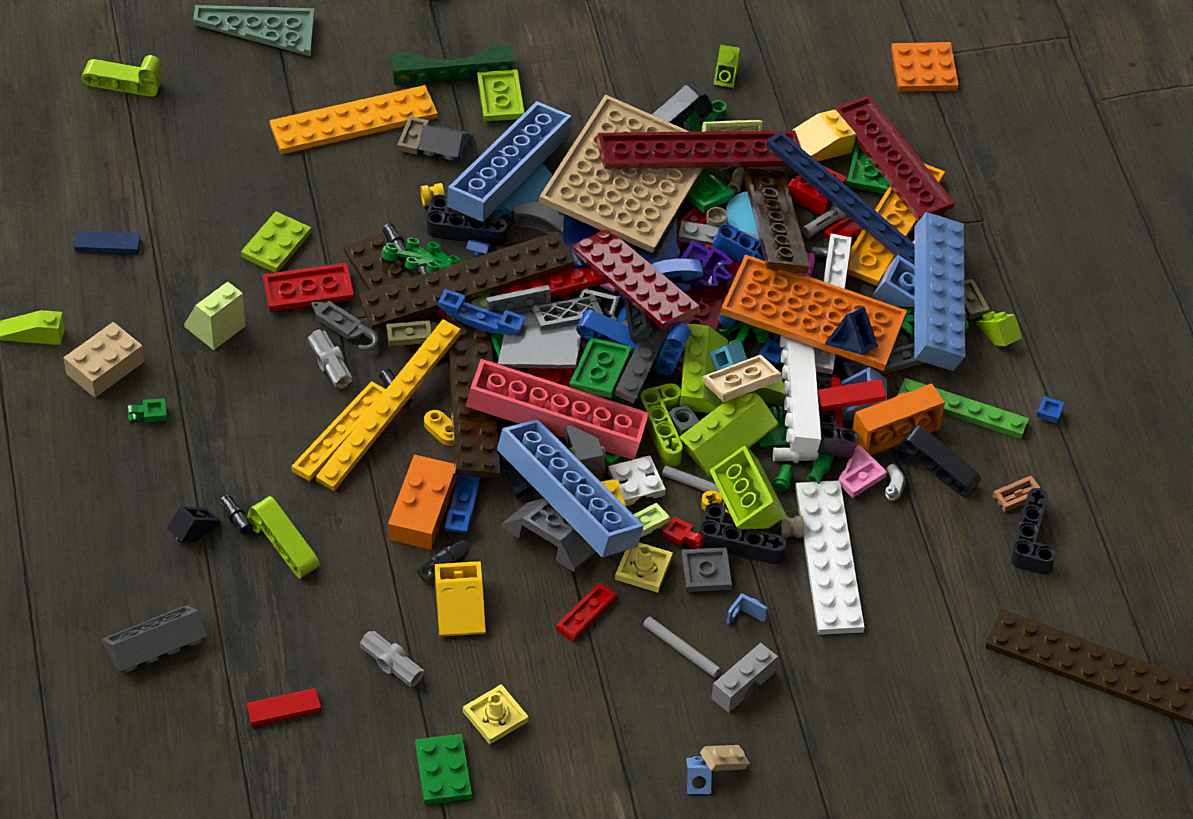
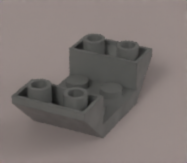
M545 498L528 502L501 525L503 529L518 538L528 530H531L558 547L555 561L573 572L596 553L590 544Z

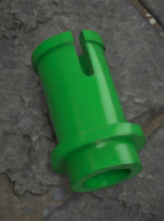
M783 465L778 477L773 481L774 489L780 493H784L790 488V481L795 473L794 468L790 471L791 465Z

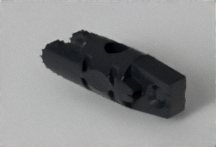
M461 540L451 547H444L438 553L429 557L416 570L417 574L423 582L435 577V564L458 563V559L469 551L470 545L467 541Z

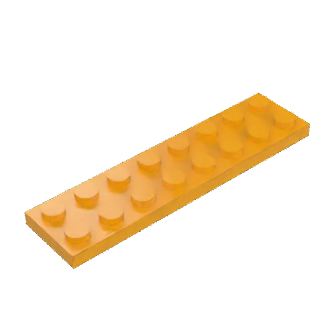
M423 85L269 121L280 153L286 154L403 127L406 125L409 116L424 120L437 119V111L426 86Z
M924 164L940 184L944 178L945 171ZM889 186L875 211L908 238L917 220L891 186ZM863 229L850 249L847 274L878 286L887 267L895 259V256Z

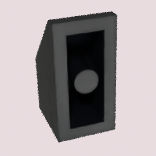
M180 506L167 529L178 542H196L218 526L221 520L208 508Z

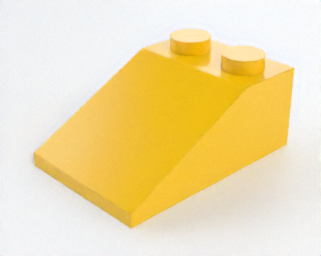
M836 110L819 113L793 129L796 131L800 147L816 161L852 153L856 133Z

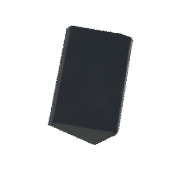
M582 289L579 297L595 295L603 315L609 317L616 316L624 304V300L618 296L588 289Z

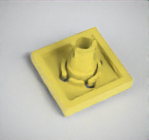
M638 543V547L625 550L615 574V580L659 592L672 560L673 552Z
M502 684L463 706V713L489 744L528 722V715Z

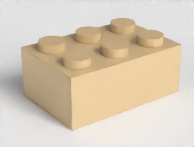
M114 322L64 357L66 374L94 398L144 362L142 345Z

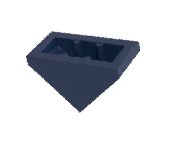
M865 306L846 314L825 344L859 355L877 348L878 343Z

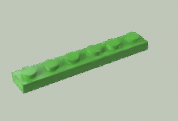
M905 378L898 395L926 385ZM935 388L945 401L943 414L1022 439L1029 418Z

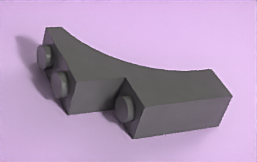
M538 201L512 207L514 226L529 227L546 234L559 231L570 255L575 254L572 245L590 237L584 222L568 215L560 216L557 210Z

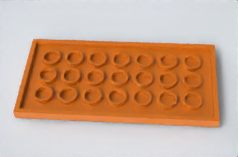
M745 255L722 305L720 314L884 371L907 310L800 273L767 269L765 261ZM865 306L878 343L877 348L859 355L825 344L846 314Z

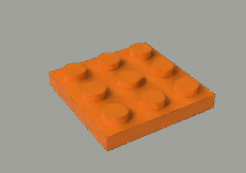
M951 42L892 43L891 52L898 92L958 91V80Z

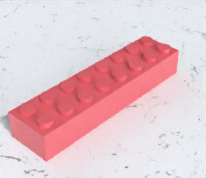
M483 359L480 360L466 402V407L519 424L538 419L553 435L566 438V426L571 425L597 437L600 446H604L606 452L631 460L635 459L649 414L633 407Z

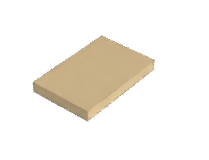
M762 355L703 376L704 384L723 402L782 380L781 373Z

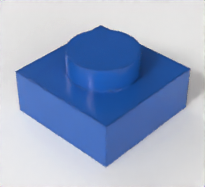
M469 240L466 249L472 250L474 255L481 256L491 253L493 245Z
M1043 396L1036 417L1057 424L1064 407V402Z

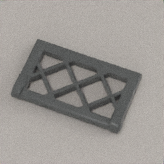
M595 295L532 306V312L541 330L578 324L586 310H593L603 315ZM575 308L583 309L581 313L575 312L573 310ZM555 311L563 313L560 317L552 315Z

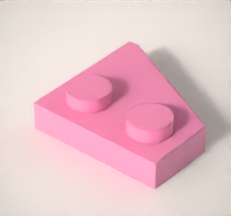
M858 445L852 458L849 459L846 469L839 477L841 487L853 498L884 479L887 471Z

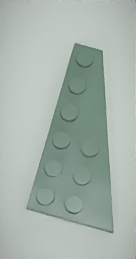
M195 5L194 25L311 56L314 8Z

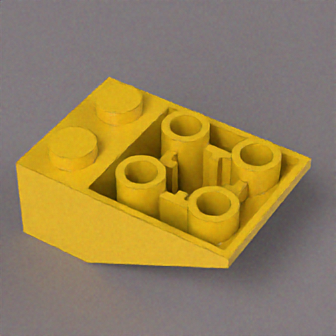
M481 561L435 564L439 637L486 634Z

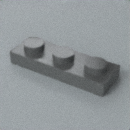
M548 285L488 297L486 298L487 310L503 315L505 310L516 314L532 312V306L551 303L550 288Z

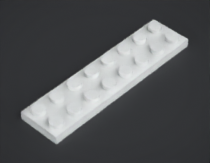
M823 481L820 484L817 482L796 483L795 490L799 515L804 518L803 541L818 635L864 632V622L841 484L839 481Z

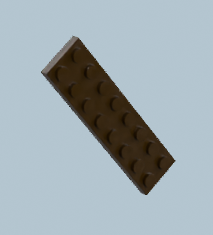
M744 167L743 177L766 268L774 271L808 273L810 265L785 173L783 171Z
M382 232L344 246V253L368 291L411 278L399 258L396 261H388L382 258L383 247L388 242ZM430 312L399 323L430 321L432 333L440 322L434 313ZM422 344L403 345L410 358L422 346ZM448 351L440 360L448 357Z

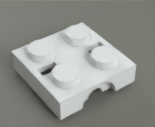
M651 456L608 466V474L611 480L618 479V482L627 480L624 484L619 483L626 506L635 504V501L639 500L642 496L647 498L652 496L653 499L665 496V487Z

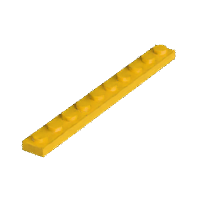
M445 320L439 323L316 475L317 482L333 491L337 489L461 335L460 328Z

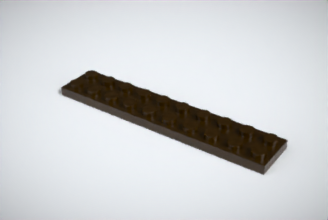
M559 231L361 293L359 294V300L374 331L386 327L387 324H396L440 310L441 308L437 304L445 289L465 295V302L574 267V261Z
M446 313V321L461 329V335L448 349L454 475L499 479L500 463L499 451L497 450V418L494 415L466 407L468 395L480 360L483 359L493 363L491 332L468 326Z
M1001 608L985 648L1193 725V679Z

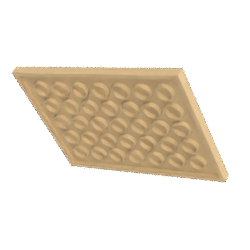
M605 95L541 193L538 202L595 228L608 230L610 234H615L620 239L653 253L703 168L604 169L596 139L598 133L689 132Z

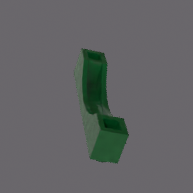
M511 44L490 45L476 55L457 60L429 59L412 52L391 54V68L394 85L470 79L477 78V72L514 70V59Z

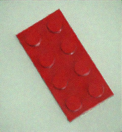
M347 263L263 274L269 312L312 306V301L336 303L354 300Z

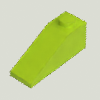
M40 310L0 321V340L61 345L65 330L62 312Z

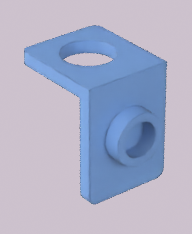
M741 593L728 610L726 623L730 625L741 610L765 622L768 608L758 600Z
M701 756L686 758L687 793L710 794L711 770ZM695 777H704L706 785L703 788H695L692 784Z

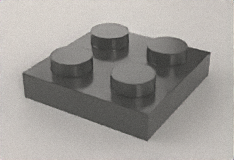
M727 547L682 550L681 557L686 592L731 590L732 582Z

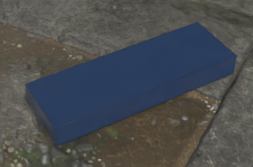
M77 231L74 249L75 252L138 254L141 237L139 233Z

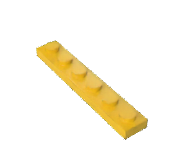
M371 381L292 465V472L310 482L386 389Z

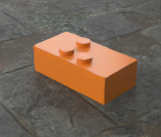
M929 384L855 412L853 430L859 435L857 446L860 445L871 456L897 446L915 425L923 427L929 433L939 430L945 401L933 384Z
M418 455L413 456L388 522V540L432 550L457 481V475H454L453 463Z

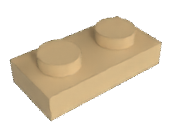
M739 745L705 746L700 752L711 771L746 769L750 764Z

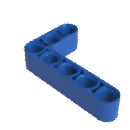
M722 224L713 239V246L741 263L745 255L765 261L760 240L729 224ZM721 314L718 317L720 324L726 328H732L738 322L736 319Z
M586 310L576 327L577 333L587 340L595 338L631 346L632 354L630 358L637 344L635 345L630 340L628 326L593 310ZM678 323L672 326L665 343H662L650 368L651 370L667 376L673 373L691 334V330L687 325Z

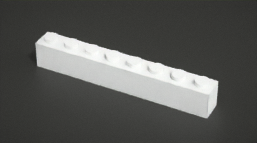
M781 335L780 348H783L781 363H784L782 378L785 379L783 394H786L784 410L788 411L785 425L789 426L786 441L790 442V452L817 454L821 441L814 347Z

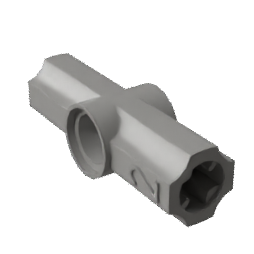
M320 329L314 331L308 337V342L316 354L320 369L323 372L326 371L335 388L342 389L347 387L352 382V376L344 364L340 349L337 346L334 347L325 331Z
M369 631L364 635L360 642V647L376 659L378 666L385 673L395 674L410 687H415L424 675V670L407 657L406 652L401 646L396 643L391 645L375 631Z

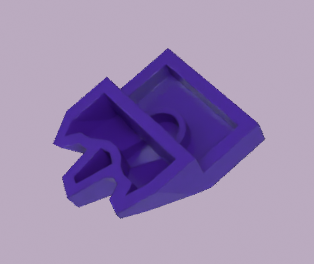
M694 240L691 241L681 259L699 260L704 276L684 281V283L691 286H718V281L727 283L732 278V275L724 267H729L734 261L724 252L713 246L711 249H708ZM681 275L675 277V278H677V279L683 281Z

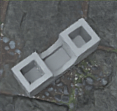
M762 643L758 644L713 683L712 700L729 713L744 700L747 689L754 681L761 685L776 672L778 656Z

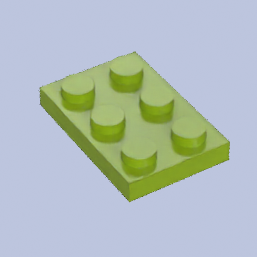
M518 71L477 72L484 122L519 119L524 114Z
M275 211L241 251V257L277 273L311 234V227Z

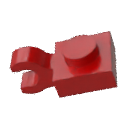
M675 516L662 531V537L680 546L684 542L691 549H701L703 546L700 543L703 537L693 532V525Z

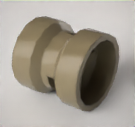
M720 207L709 209L706 216V225L720 227L722 224H726L727 212Z
M786 516L779 521L780 536L783 538H788L789 536L803 538V516H795L794 518Z

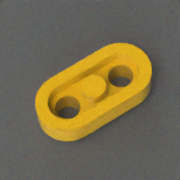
M439 410L427 412L424 416L425 428L442 444L452 446V432H447L452 431V420Z

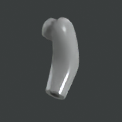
M891 464L886 468L891 481L885 489V495L888 500L895 501L900 498L906 484V479L896 464Z

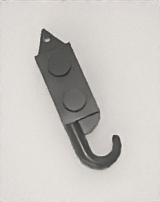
M330 301L327 303L311 302L315 312V319L344 338L357 339L365 335L372 340L370 345H358L359 349L370 351L379 345L378 334L363 325L362 321Z

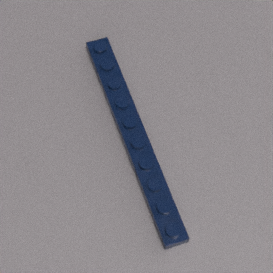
M780 130L767 141L766 146L895 257L899 255L915 265V244Z

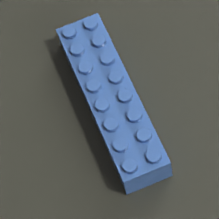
M536 101L448 187L447 207L483 222L570 136L571 115Z
M925 212L915 225V360L954 371L965 358L964 224Z
M538 419L502 429L497 450L601 557L638 547L644 525Z

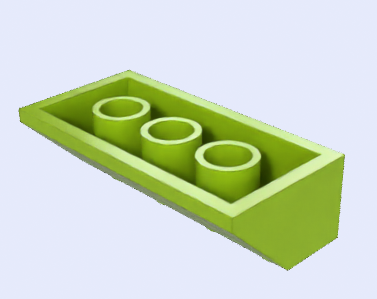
M687 324L691 334L684 347L679 407L687 404L693 412L711 413L724 402L704 384L703 376L716 372L710 352L728 345V340L710 326Z
M755 391L725 401L682 434L680 440L684 451L711 478L712 475L709 471L711 468L744 445L750 448L779 424L763 399Z
M746 445L709 470L738 529L770 528L787 516L758 458Z

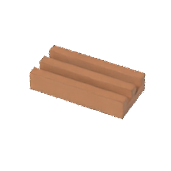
M1028 476L995 490L993 498L997 499L998 505H1002V510L1007 512L1025 504L1028 492L1032 488L1040 487L1032 476ZM1028 485H1031L1030 487H1028V488H1026V489H1023V490L1021 489V488H1024V487H1026V486H1028ZM1014 492V494H1011V495H1009V496L1003 498V496Z

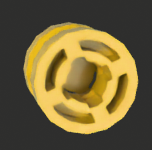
M442 183L435 184L432 187L428 185L420 187L423 206H429L433 196L444 195Z

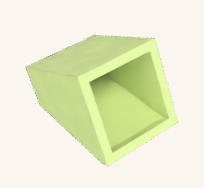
M226 282L195 305L184 327L215 350L245 327L243 293L229 282Z

